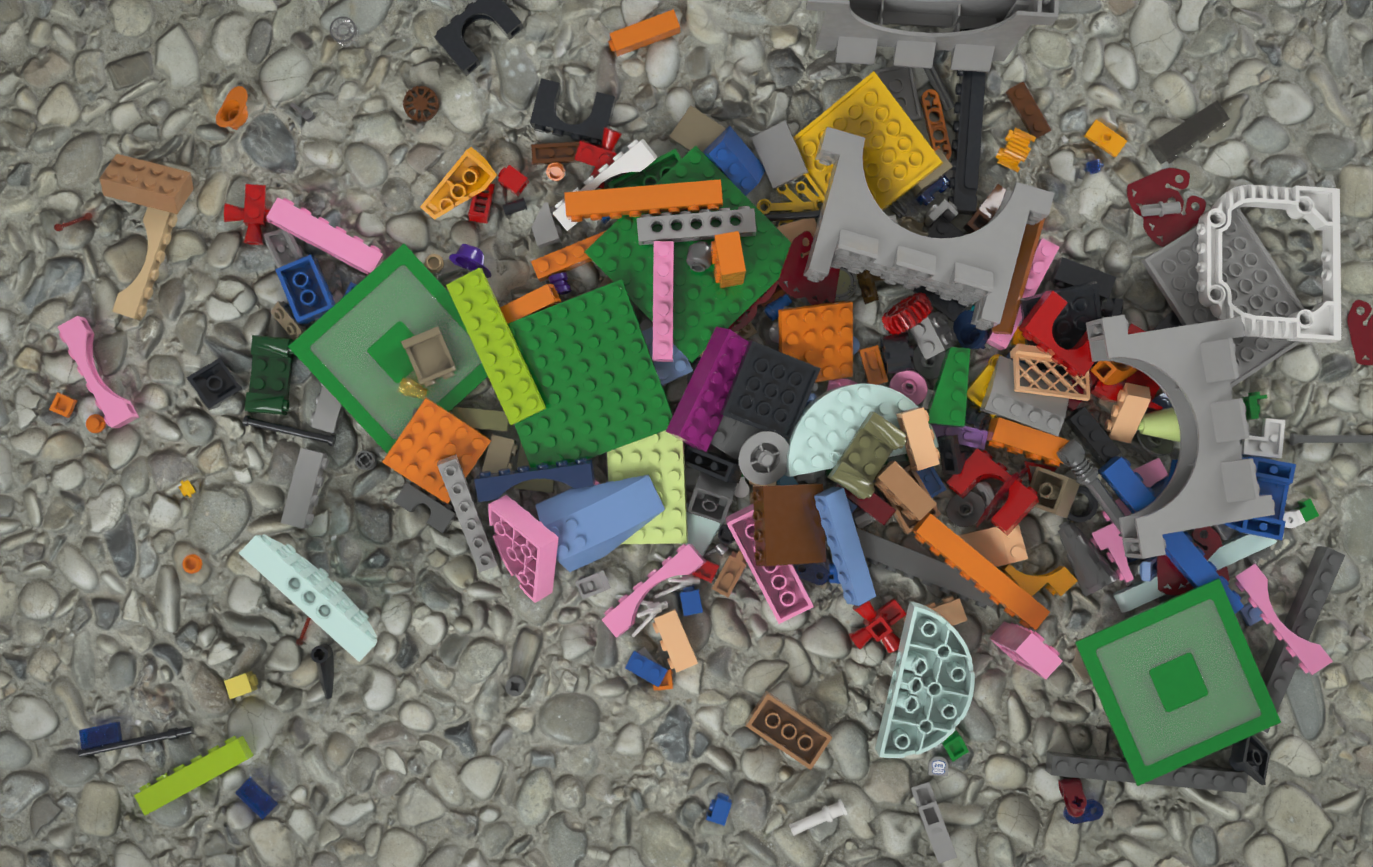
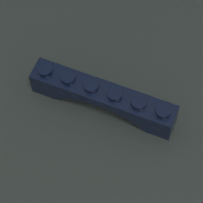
M578 458L575 459V462L570 463L567 460L556 462V465L548 466V463L537 464V467L534 468L520 466L517 468L518 470L510 471V468L498 470V473H491V471L480 472L474 479L478 502L497 500L512 486L531 479L556 480L574 489L594 486L595 477L592 460Z

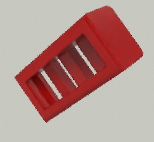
M490 183L485 189L489 193L481 192L472 197L468 213L470 221L488 224L495 184ZM478 197L487 198V200H482V199H477V198H478ZM476 204H477V205L486 206V207H485V208H483V207H477Z

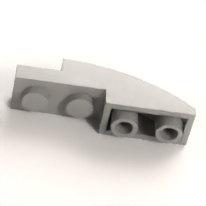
M930 782L912 787L913 796L938 863L957 858Z

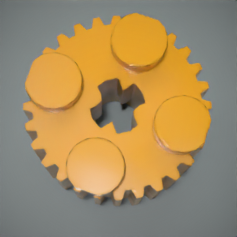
M1016 127L1014 130L1009 129L1004 139L1007 141L1005 147H1000L995 156L998 159L997 163L1019 172L1020 167L1018 165L1020 161L1025 162L1031 150L1028 145L1030 141L1034 142L1036 137Z

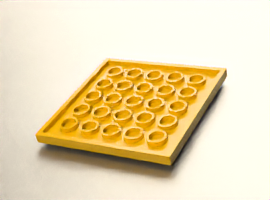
M875 71L794 136V140L808 169V173L804 175L823 201L833 165H823L819 163V160H815L820 139L827 127L865 138L863 147L864 175L868 188L882 211L943 164Z

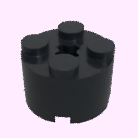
M908 332L880 337V349L883 353L882 361L886 374L914 370L913 360L910 359V357H914L912 345L908 346V343H910Z

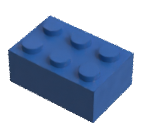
M310 254L275 269L297 323L305 325L315 321L336 304L319 262L313 255Z

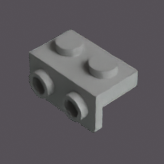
M946 200L939 206L933 205L924 215L926 218L923 221L924 225L928 228L939 216L951 222L958 215L956 206Z
M282 229L263 235V239L277 268L303 258L304 252L302 247L297 245L295 241L296 236Z

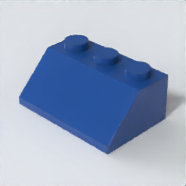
M731 126L726 128L703 151L745 196L759 184L765 172L762 163Z

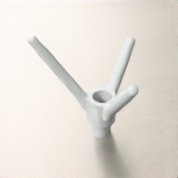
M658 553L654 554V556L662 562L665 560V558L659 555ZM692 574L680 575L679 578H669L668 582H679V584L656 594L655 598L662 597L682 587L692 586V584L699 585L700 578L693 577Z
M616 595L618 599L623 597L622 595ZM643 600L641 602L648 609L638 613L636 616L641 617L647 614L649 616L635 630L632 637H635L653 617L668 608L667 601L653 603L652 601Z

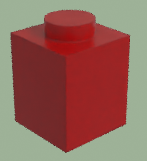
M508 165L507 168L504 167L498 175L499 183L517 197L520 196L529 184L528 178L511 165Z

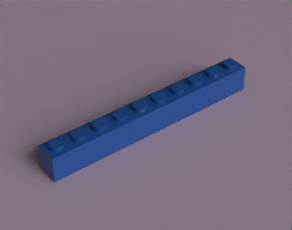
M1114 456L1098 470V473L1132 514L1151 504L1156 499V494L1150 487H1146L1142 483L1144 481L1137 472H1133L1130 468L1131 463L1125 457ZM1179 531L1162 535L1166 542L1165 553L1194 589L1219 578L1234 613L1236 614L1244 607L1240 602L1241 597L1234 590L1231 591L1228 587L1229 582L1223 576L1217 574L1216 566L1203 557L1205 553L1198 546H1194L1191 542L1193 539L1187 532Z

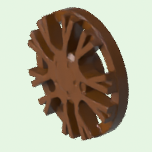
M416 86L406 92L403 108L412 120L426 122L437 114L439 100L435 92L430 88ZM419 90H424L423 95H419ZM416 92L418 96L414 97L412 93ZM409 96L413 98V101H407ZM434 97L435 102L429 103V99ZM415 109L416 113L412 116L409 112ZM426 110H428L431 113V115H429L428 117H425L424 112Z

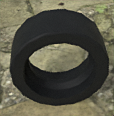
M1079 486L1077 493H1082L1088 498L1089 508L1082 515H1074L1069 512L1066 519L1072 522L1088 521L1096 514L1098 509V501L1087 487Z

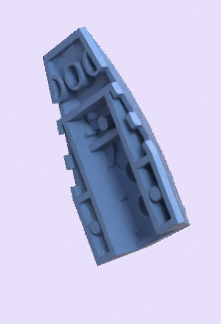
M649 474L626 478L620 481L594 484L591 487L570 488L535 505L539 521L559 537L556 558L569 572L605 557L665 510Z

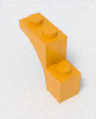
M1011 564L1003 565L1000 568L1007 577L1031 596L1036 594L1045 584L1047 585L1045 587L1051 595L1062 596L1078 581L1065 566H1058L1053 571L1043 575H1026L1016 570Z

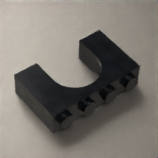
M477 0L474 3L472 2L466 6L463 13L455 15L451 19V23L446 27H441L436 32L435 40L465 76H468L481 65L478 58L464 42L465 31L470 24L477 20H489L496 24L509 40L524 28L522 22L503 0Z
M541 78L530 120L534 130L542 133L545 130L550 131L558 137H563V135L570 136L575 141L587 140L593 145L602 144L604 127L610 128L616 104L615 96L596 92L590 116L582 123L567 124L560 120L556 114L561 91L560 83Z

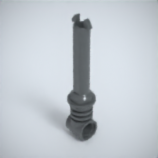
M1070 440L1057 451L1058 458L1072 470L1078 484L1087 486L1120 531L1119 536L1122 537L1119 518L1124 517V513L1098 479V468L1090 464L1087 457H1085L1083 447L1077 441Z

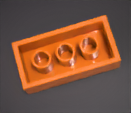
M739 231L714 235V241L711 242L712 264H715L714 277L716 284L719 283L720 288L742 285L746 269Z
M1000 417L990 420L986 439L990 447L997 449L1007 448L1006 452L1015 455L1025 454V458L1033 461L1043 460V464L1051 467H1059L1063 464L1056 453L1070 441Z

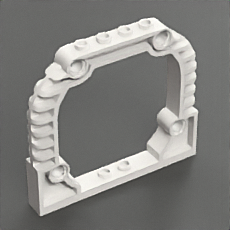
M1241 185L1230 189L1220 196L1211 210L1200 216L1196 229L1198 234L1196 248L1198 253L1196 267L1198 282L1196 288L1201 305L1209 307L1213 316L1217 317L1218 320L1241 317L1245 327L1244 336L1276 338L1287 339V341L1317 343L1340 341V189L1309 186L1289 188ZM1239 207L1286 210L1288 216L1292 219L1303 217L1315 230H1322V303L1316 304L1312 310L1304 309L1292 313L1288 318L1255 316L1244 313L1232 304L1231 289L1222 280V232L1227 230L1231 224V211ZM1210 292L1213 294L1214 300L1211 298Z

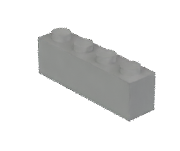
M321 383L323 387L321 394L319 393L316 398L317 408L311 415V427L338 434L345 408Z
M300 448L281 523L303 529L308 528L312 524L314 514H312L313 508L317 506L319 496H317L318 489L322 487L324 482L322 474L329 463L328 454Z

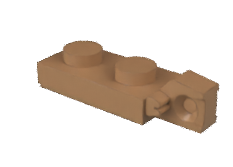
M740 548L737 553L733 551L729 555L711 588L729 598L747 565Z

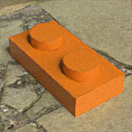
M878 345L859 350L868 384L879 385L887 383L888 378Z

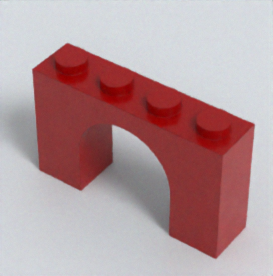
M1053 290L1045 291L1018 329L1022 332L1021 335L1025 339L1033 340L1040 351L1049 353L1055 363L1065 366L1067 368L1066 372L1074 377L1085 376L1094 364L1092 362L1087 331L1074 347L1070 349L1060 347L1053 338L1052 326L1068 302Z
M977 448L965 461L962 472L960 474H953L947 481V485L964 499L980 481L992 478L1004 483L1012 475L1007 472L1008 469L1002 463H995L992 460L993 457L987 451H980ZM1020 478L1016 479L1010 486L1006 503L991 519L992 523L1007 536L1039 502L1038 493L1030 486L1025 487Z

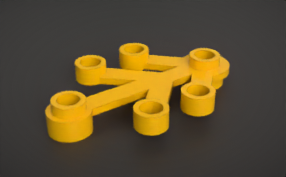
M799 181L795 186L796 192L804 194L811 202H803L785 184V191H780L779 188L776 191L779 194H784L791 202L771 203L768 199H761L756 207L763 214H769L770 211L819 210L817 204L823 203V200L820 196H816L807 187L805 182ZM802 184L805 187V189L802 191L798 189V185ZM766 205L768 209L762 211L760 206ZM794 220L780 221L778 223V226H780L781 223H792Z

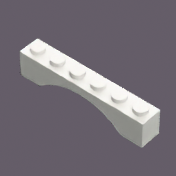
M636 139L627 146L629 150L623 154L622 151L612 158L615 162L610 166L606 163L598 170L600 173L595 178L590 176L583 182L585 186L582 189L577 187L572 192L595 190L602 182L621 173L641 172L656 160L657 155L644 139L639 142ZM564 199L554 206L556 210L553 212V215L566 231L578 223L567 219Z

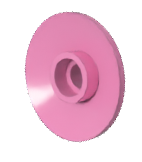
M912 370L896 373L889 385V388L905 395L916 405L925 399L928 392L926 380L922 375ZM907 383L912 384L913 387H908Z

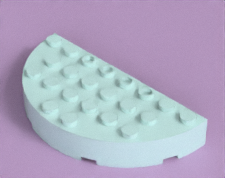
M875 384L845 385L823 393L804 408L790 440H787L789 449L785 476L791 477L834 468L870 412H876L900 429L896 414L919 407L900 392ZM929 424V428L932 429V431H933V433H934V430H933L931 424ZM934 433L935 440H933L935 448H937L939 446L936 435ZM905 445L901 449L893 450L889 457L907 454Z
M265 534L255 535L239 552L244 559L357 661L360 662L376 645L377 635L367 620L369 618L364 611L359 610L353 601L342 591L343 587L338 582H332L328 578L329 575L322 568L317 569L308 560L296 553V550L291 545L287 544L285 546Z
M912 601L909 602L875 747L879 757L904 758L912 754L918 755L938 746L955 731V727L964 719L974 692L975 674L972 657L963 638L939 613L927 606Z

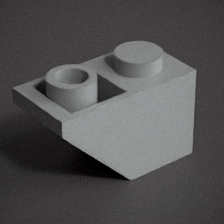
M548 202L543 204L531 227L539 249L561 242L559 237L562 236L559 224L555 225L553 219L556 218L553 215L555 210L553 206L549 207Z

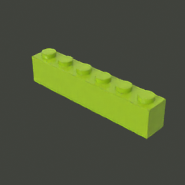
M233 736L224 741L225 746L219 748L217 745L207 750L209 754L205 757H202L200 754L190 760L192 764L188 766L182 764L173 769L174 773L168 776L165 773L156 778L157 783L151 785L149 782L140 787V792L135 794L134 797L144 816L253 757L254 755L244 736L239 738Z

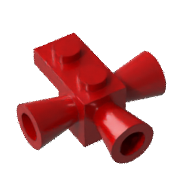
M604 127L602 146L580 140L574 160L595 166L590 176L595 178L600 174L598 170L606 163L610 166L615 162L612 158L617 153L613 149L622 133ZM605 181L597 188L604 189Z
M245 185L244 208L227 203L224 205V222L244 220V224L248 226L243 242L245 244L263 245L261 227L266 228V222H268L266 217L271 210H267L265 206L266 185Z
M895 598L891 599L877 611L874 610L870 600L859 606H853L852 609L864 618L865 627L849 634L851 640L860 650L872 637L877 642L882 640L888 653H892L899 648L901 639L892 632L891 626L907 614Z

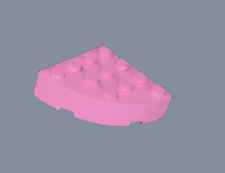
M507 495L488 504L489 522L491 526H494L495 530L493 539L501 559L511 576L515 575L520 581L519 587L534 603L540 601L553 592L559 537Z

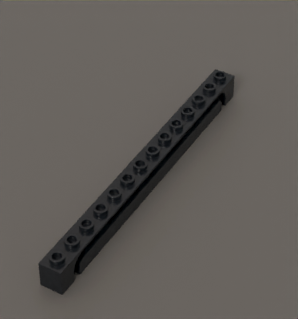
M965 29V30H960V31H968V30H974V29ZM957 70L956 74L959 76V83L956 84L955 95H958V102H955L954 114H957V118L953 122L955 140H952L951 151H954V158H951L950 161L953 166L951 169L953 170V175L949 179L951 196L948 197L947 202L950 201L956 206L958 214L973 215L977 208L976 195L979 179L986 72Z

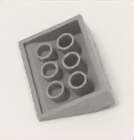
M999 356L980 410L1042 432L1059 436L1069 399L1015 392L1013 360ZM1019 363V365L1025 371L1030 367L1028 365ZM1033 369L1027 372L1034 381L1039 378ZM1047 373L1045 375L1052 383L1058 380L1052 374ZM1023 376L1020 378V386L1029 387L1031 385ZM1042 379L1037 382L1042 389L1049 388ZM1060 381L1055 385L1062 392L1068 390Z

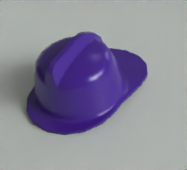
M462 244L456 254L449 256L450 261L459 267L470 271L482 268L486 278L492 276L488 268L484 266L485 257L483 252L477 247Z

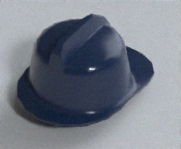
M965 310L961 312L953 323V331L962 348H969L970 350L985 349V344L989 337L988 331L977 329L976 325L971 324L974 311Z

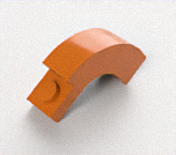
M1099 361L1090 371L1104 384L1114 385L1127 379L1137 372L1138 369L1123 363Z

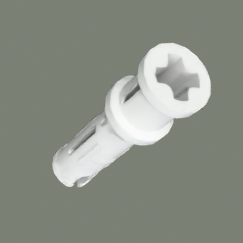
M840 798L838 802L830 806H823L821 811L792 824L790 823L789 827L793 836H796L823 822L831 823L833 819L839 816H847L848 813Z

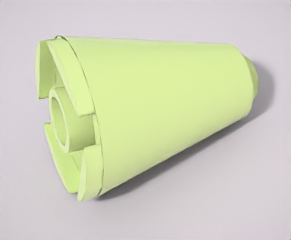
M1173 407L1144 414L1137 429L1140 434L1180 442V429Z

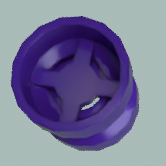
M567 272L549 276V281L551 284H554L559 296L572 291L571 286L566 282L568 280Z

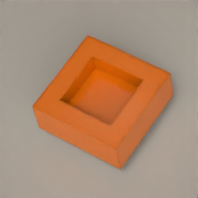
M57 392L49 410L70 418L78 400Z
M668 669L659 687L653 684L654 691L673 689L672 669Z

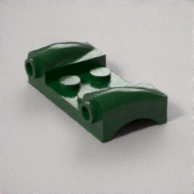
M252 335L250 354L253 357L249 392H246V412L287 415L290 407L289 391L294 354L288 346L294 342L293 339Z

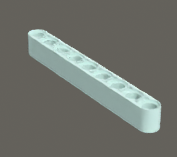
M1242 533L1223 542V546L1218 548L1208 561L1212 562L1217 570L1275 544L1277 540ZM1157 576L1150 582L1141 580L1113 594L1122 613L1165 595V593L1158 590ZM1169 584L1164 586V588L1168 587L1169 589H1171Z

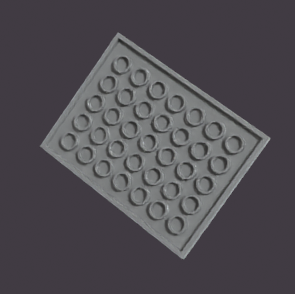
M1240 208L1233 209L1231 211V224L1227 230L1222 232V280L1231 289L1232 304L1244 313L1255 316L1288 318L1290 314L1304 310L1305 308ZM1197 226L1141 261L1183 326L1218 320L1217 317L1213 316L1209 307L1201 305L1196 288L1198 282V272L1196 269L1198 263V253L1196 250L1198 244ZM1210 292V296H1211V298L1214 300V296H1213V294ZM1246 336L1234 338L1233 343L1236 347L1235 357L1236 363L1239 366V378L1229 380L1231 387L1245 380L1301 342Z

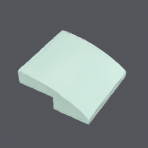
M687 512L688 543L679 544H692L703 557L722 524Z

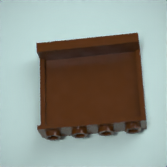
M823 484L753 486L752 500L755 530L753 537L755 540L754 558L756 566L826 562L825 530L821 525V517L816 508L814 495L823 491Z

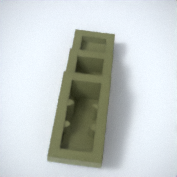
M454 407L449 412L475 429L508 431L509 421L504 411Z

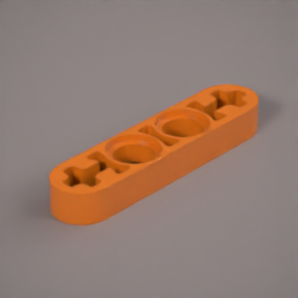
M928 89L921 96V105L930 145L936 151L940 149V144L945 142L942 145V151L947 153L945 157L949 160L952 151L940 98L935 90ZM928 95L934 97L932 107L937 106V108L927 110L930 107V101L925 100ZM930 113H937L939 120L932 122L929 119ZM934 131H941L943 139L936 140L933 137Z

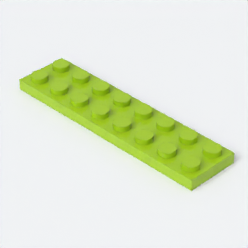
M478 268L447 284L448 291L510 425H514L547 409L482 268Z

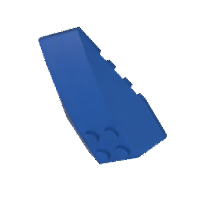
M1244 457L1242 459L1253 458V462L1256 465V479L1260 487L1259 495H1272V499L1275 502V515L1230 522L1223 525L1241 533L1282 541L1286 521H1283L1288 489L1289 485L1293 483L1296 464L1261 457ZM1178 459L1171 460L1168 484L1175 472Z

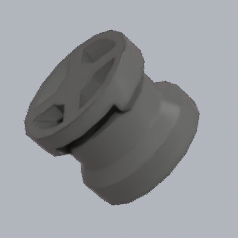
M514 675L506 682L505 689L509 695L519 696L526 688V681L522 676Z

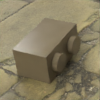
M492 434L482 472L491 471V473H498V470L510 468V471H512L513 464L511 460L512 456L517 454V441Z

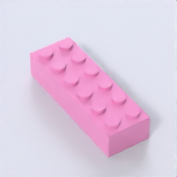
M751 504L725 517L726 523L776 620L780 624L814 606L794 565L756 566L754 558L755 540L753 537L755 531L753 520L754 505Z
M1004 621L989 637L1017 665L1044 679H1047L1063 662L1058 657L1060 653L1055 648L1043 643L1045 639L1041 635L1013 622L1007 623Z

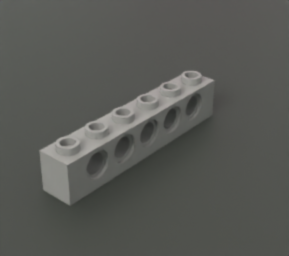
M749 206L738 207V210L721 208L716 212H711L709 209L700 210L699 213L692 214L691 211H682L680 215L661 213L660 216L652 217L651 214L641 215V218H637L639 245L654 244V241L686 242L714 239V235L739 231L740 237L756 236L754 208L750 209ZM732 218H738L741 223L737 226H733L730 223V220ZM717 219L721 222V225L713 227L710 222ZM699 221L702 226L699 229H694L691 227V223ZM674 223H680L682 228L675 231L671 226ZM659 224L663 229L660 232H654L652 227Z
M457 455L439 460L437 466L479 573L496 567V556Z

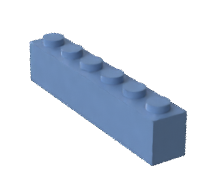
M831 487L814 495L816 508L819 511L821 525L826 533L827 544L833 556L832 561L837 569L838 580L844 592V599L847 604L859 606L876 597V593L844 488Z

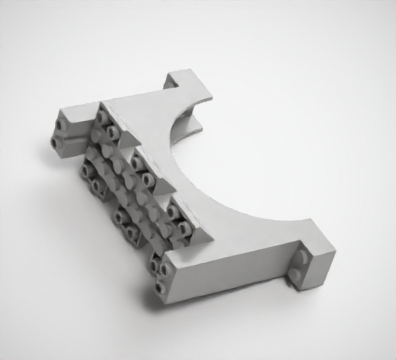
M806 0V10L818 11L815 50L834 51L836 47L835 63L874 65L877 46L894 47L893 66L931 69L935 50L952 51L951 70L989 72L991 62L1005 61L1031 24L1053 25L1058 18L1059 0ZM894 24L920 26L923 28L955 29L953 32L924 33L882 27V25ZM959 29H960V30L974 29V30L960 31V32H959Z
M827 127L820 139L815 160H819V163L827 166L832 164L833 169L803 276L808 277L807 279L810 281L819 282V280L822 281L828 275L830 267L836 269L841 267L847 268L848 272L853 274L869 270L870 274L880 276L888 284L895 285L899 283L909 290L925 286L926 290L935 292V294L940 295L941 299L949 301L951 299L958 300L959 304L965 306L976 302L971 324L976 325L977 329L987 330L1000 324L1026 224L1035 225L1049 216L1054 193L1016 182L1013 192L1005 191L999 209L983 228L955 238L941 239L921 236L895 223L882 211L874 200L868 188L863 170L865 138Z
M1125 315L1087 322L1086 328L1092 362L1113 361L1123 363L1149 376L1169 398L1176 413L1180 429L1179 459L1167 487L1147 507L1131 515L1119 518L1125 557L1144 559L1166 555V542L1162 536L1163 534L1275 515V502L1272 499V495H1259L1260 487L1256 479V465L1253 462V458L1242 459L1243 449L1239 440L1249 438L1250 428L1246 421V406L1243 403V398L1232 399V387L1229 383L1230 379L1239 378V366L1236 363V347L1233 339L1244 337L1245 327L1241 317L1128 334L1129 324Z

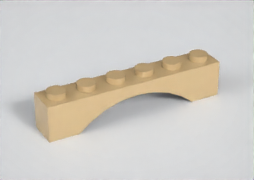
M147 207L143 218L148 238L145 263L136 279L126 289L118 293L112 312L140 321L146 315L148 299L153 295L152 288L154 282L159 277V267L165 259V249L171 241L172 228L177 223V214Z

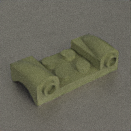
M870 412L830 472L828 478L849 490L859 499L870 498L875 491L873 480L892 451L904 447L907 442L905 438L907 434L876 412Z

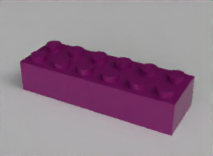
M715 328L665 432L694 448L707 452L724 416L720 412L749 342L730 329Z

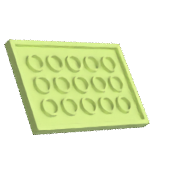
M663 431L608 451V482L649 474L665 507L663 512L622 544L688 543L684 442Z

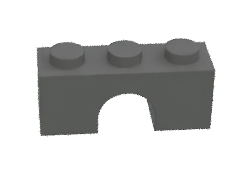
M406 482L394 502L409 512H414L421 503L427 504L431 509V516L426 523L438 531L446 533L457 516L453 505L449 503L443 504L438 501L439 498L431 493L424 492L423 488L414 482Z

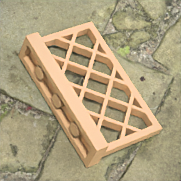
M1017 344L1010 351V359H1013L1015 392L1083 401L1090 400L1089 370L1081 378L1070 375L1076 381L1071 386L1064 379L1068 372L1062 376L1054 367L1058 365L1062 366L1065 370L1067 368L1062 364L1055 363L1049 353L1040 351L1036 346ZM1019 360L1025 361L1030 367L1025 371L1019 365ZM1043 363L1048 370L1043 373L1036 364ZM1033 369L1038 374L1039 378L1036 381L1027 374L1029 370ZM1051 371L1058 379L1055 383H1052L1045 376L1048 372ZM1022 376L1031 384L1029 387L1020 386V378ZM1042 379L1049 388L1042 389L1037 382ZM1060 381L1068 390L1062 392L1055 385ZM1079 384L1084 389V394H1079L1073 387Z

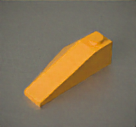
M470 147L420 208L435 220L484 191L497 174L488 161L474 148Z

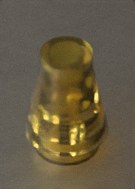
M409 377L408 379L402 378L397 390L403 396L420 398L424 400L428 389L422 387Z

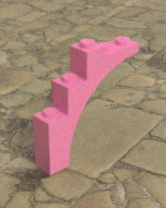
M1160 458L1133 470L1134 473L1137 472L1144 480L1142 483L1146 487H1152L1168 476ZM1120 498L1115 500L1125 516L1131 515V512ZM1102 511L1106 522L1110 521L1111 524L1091 533L1092 538L1089 540L1100 552L1105 549L1108 550L1106 555L1110 563H1115L1118 568L1115 572L1118 574L1119 580H1124L1127 583L1134 578L1128 566L1127 557H1125L1123 540L1119 536L1120 531L1106 512Z

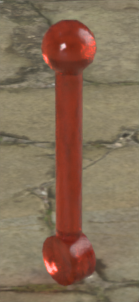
M86 213L84 216L67 223L55 224L54 229L61 232L64 227L83 220H91L92 214Z
M309 616L306 619L300 638L296 640L298 646L304 643L303 638L311 620Z

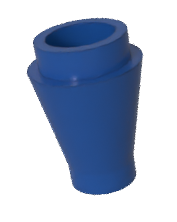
M785 294L767 304L763 310L774 321L778 319V310L783 309L785 306L788 307L792 300Z

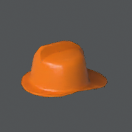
M243 86L234 87L228 93L216 115V124L219 127H231L237 130L247 121L248 111L246 102L248 94Z

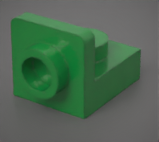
M1250 392L1247 397H1241L1246 406V420L1259 419L1260 406L1257 400L1267 399L1268 397L1267 395H1260V392Z
M956 729L942 742L952 761L969 752Z

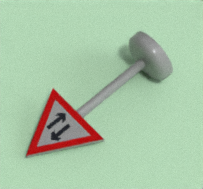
M1023 461L1028 471L1027 476L1021 479L1022 483L1029 481L1030 485L1037 466L1055 472L1057 467ZM987 482L977 484L978 495L983 499L986 508L1002 486L992 489Z

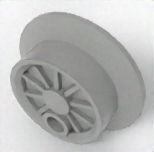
M771 431L758 432L749 437L742 445L738 458L739 468L744 477L752 483L767 485L779 480L787 471L789 444L781 435Z

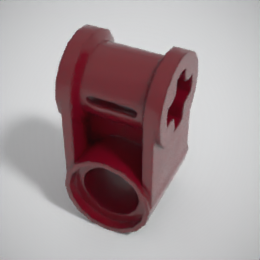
M1072 777L1059 780V790L1064 799L1067 812L1073 817L1082 816L1087 800L1080 778Z

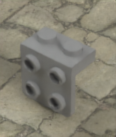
M940 311L928 315L917 326L910 329L925 360L957 345V336L948 326L946 315Z

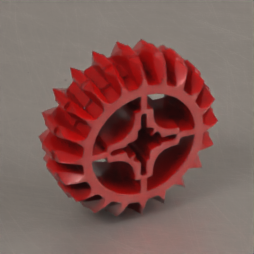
M924 293L909 295L884 313L882 317L883 326L892 335L900 334L917 326L918 323L922 322L933 309L931 301Z

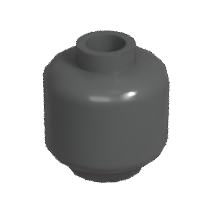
M703 241L690 245L686 258L690 269L696 272H703L710 268L712 263L711 247Z

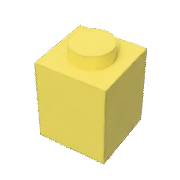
M252 671L224 681L230 699L258 689V679Z

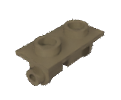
M284 301L276 303L271 313L286 330L287 334L295 341L300 334L307 330V325L297 323L296 319L293 318L294 314L288 303Z

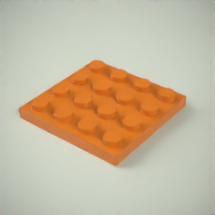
M852 301L778 310L779 352L821 368L815 382L853 377Z
M426 397L382 463L448 504L451 499L437 466L438 461L457 455L466 478L490 444L491 439Z

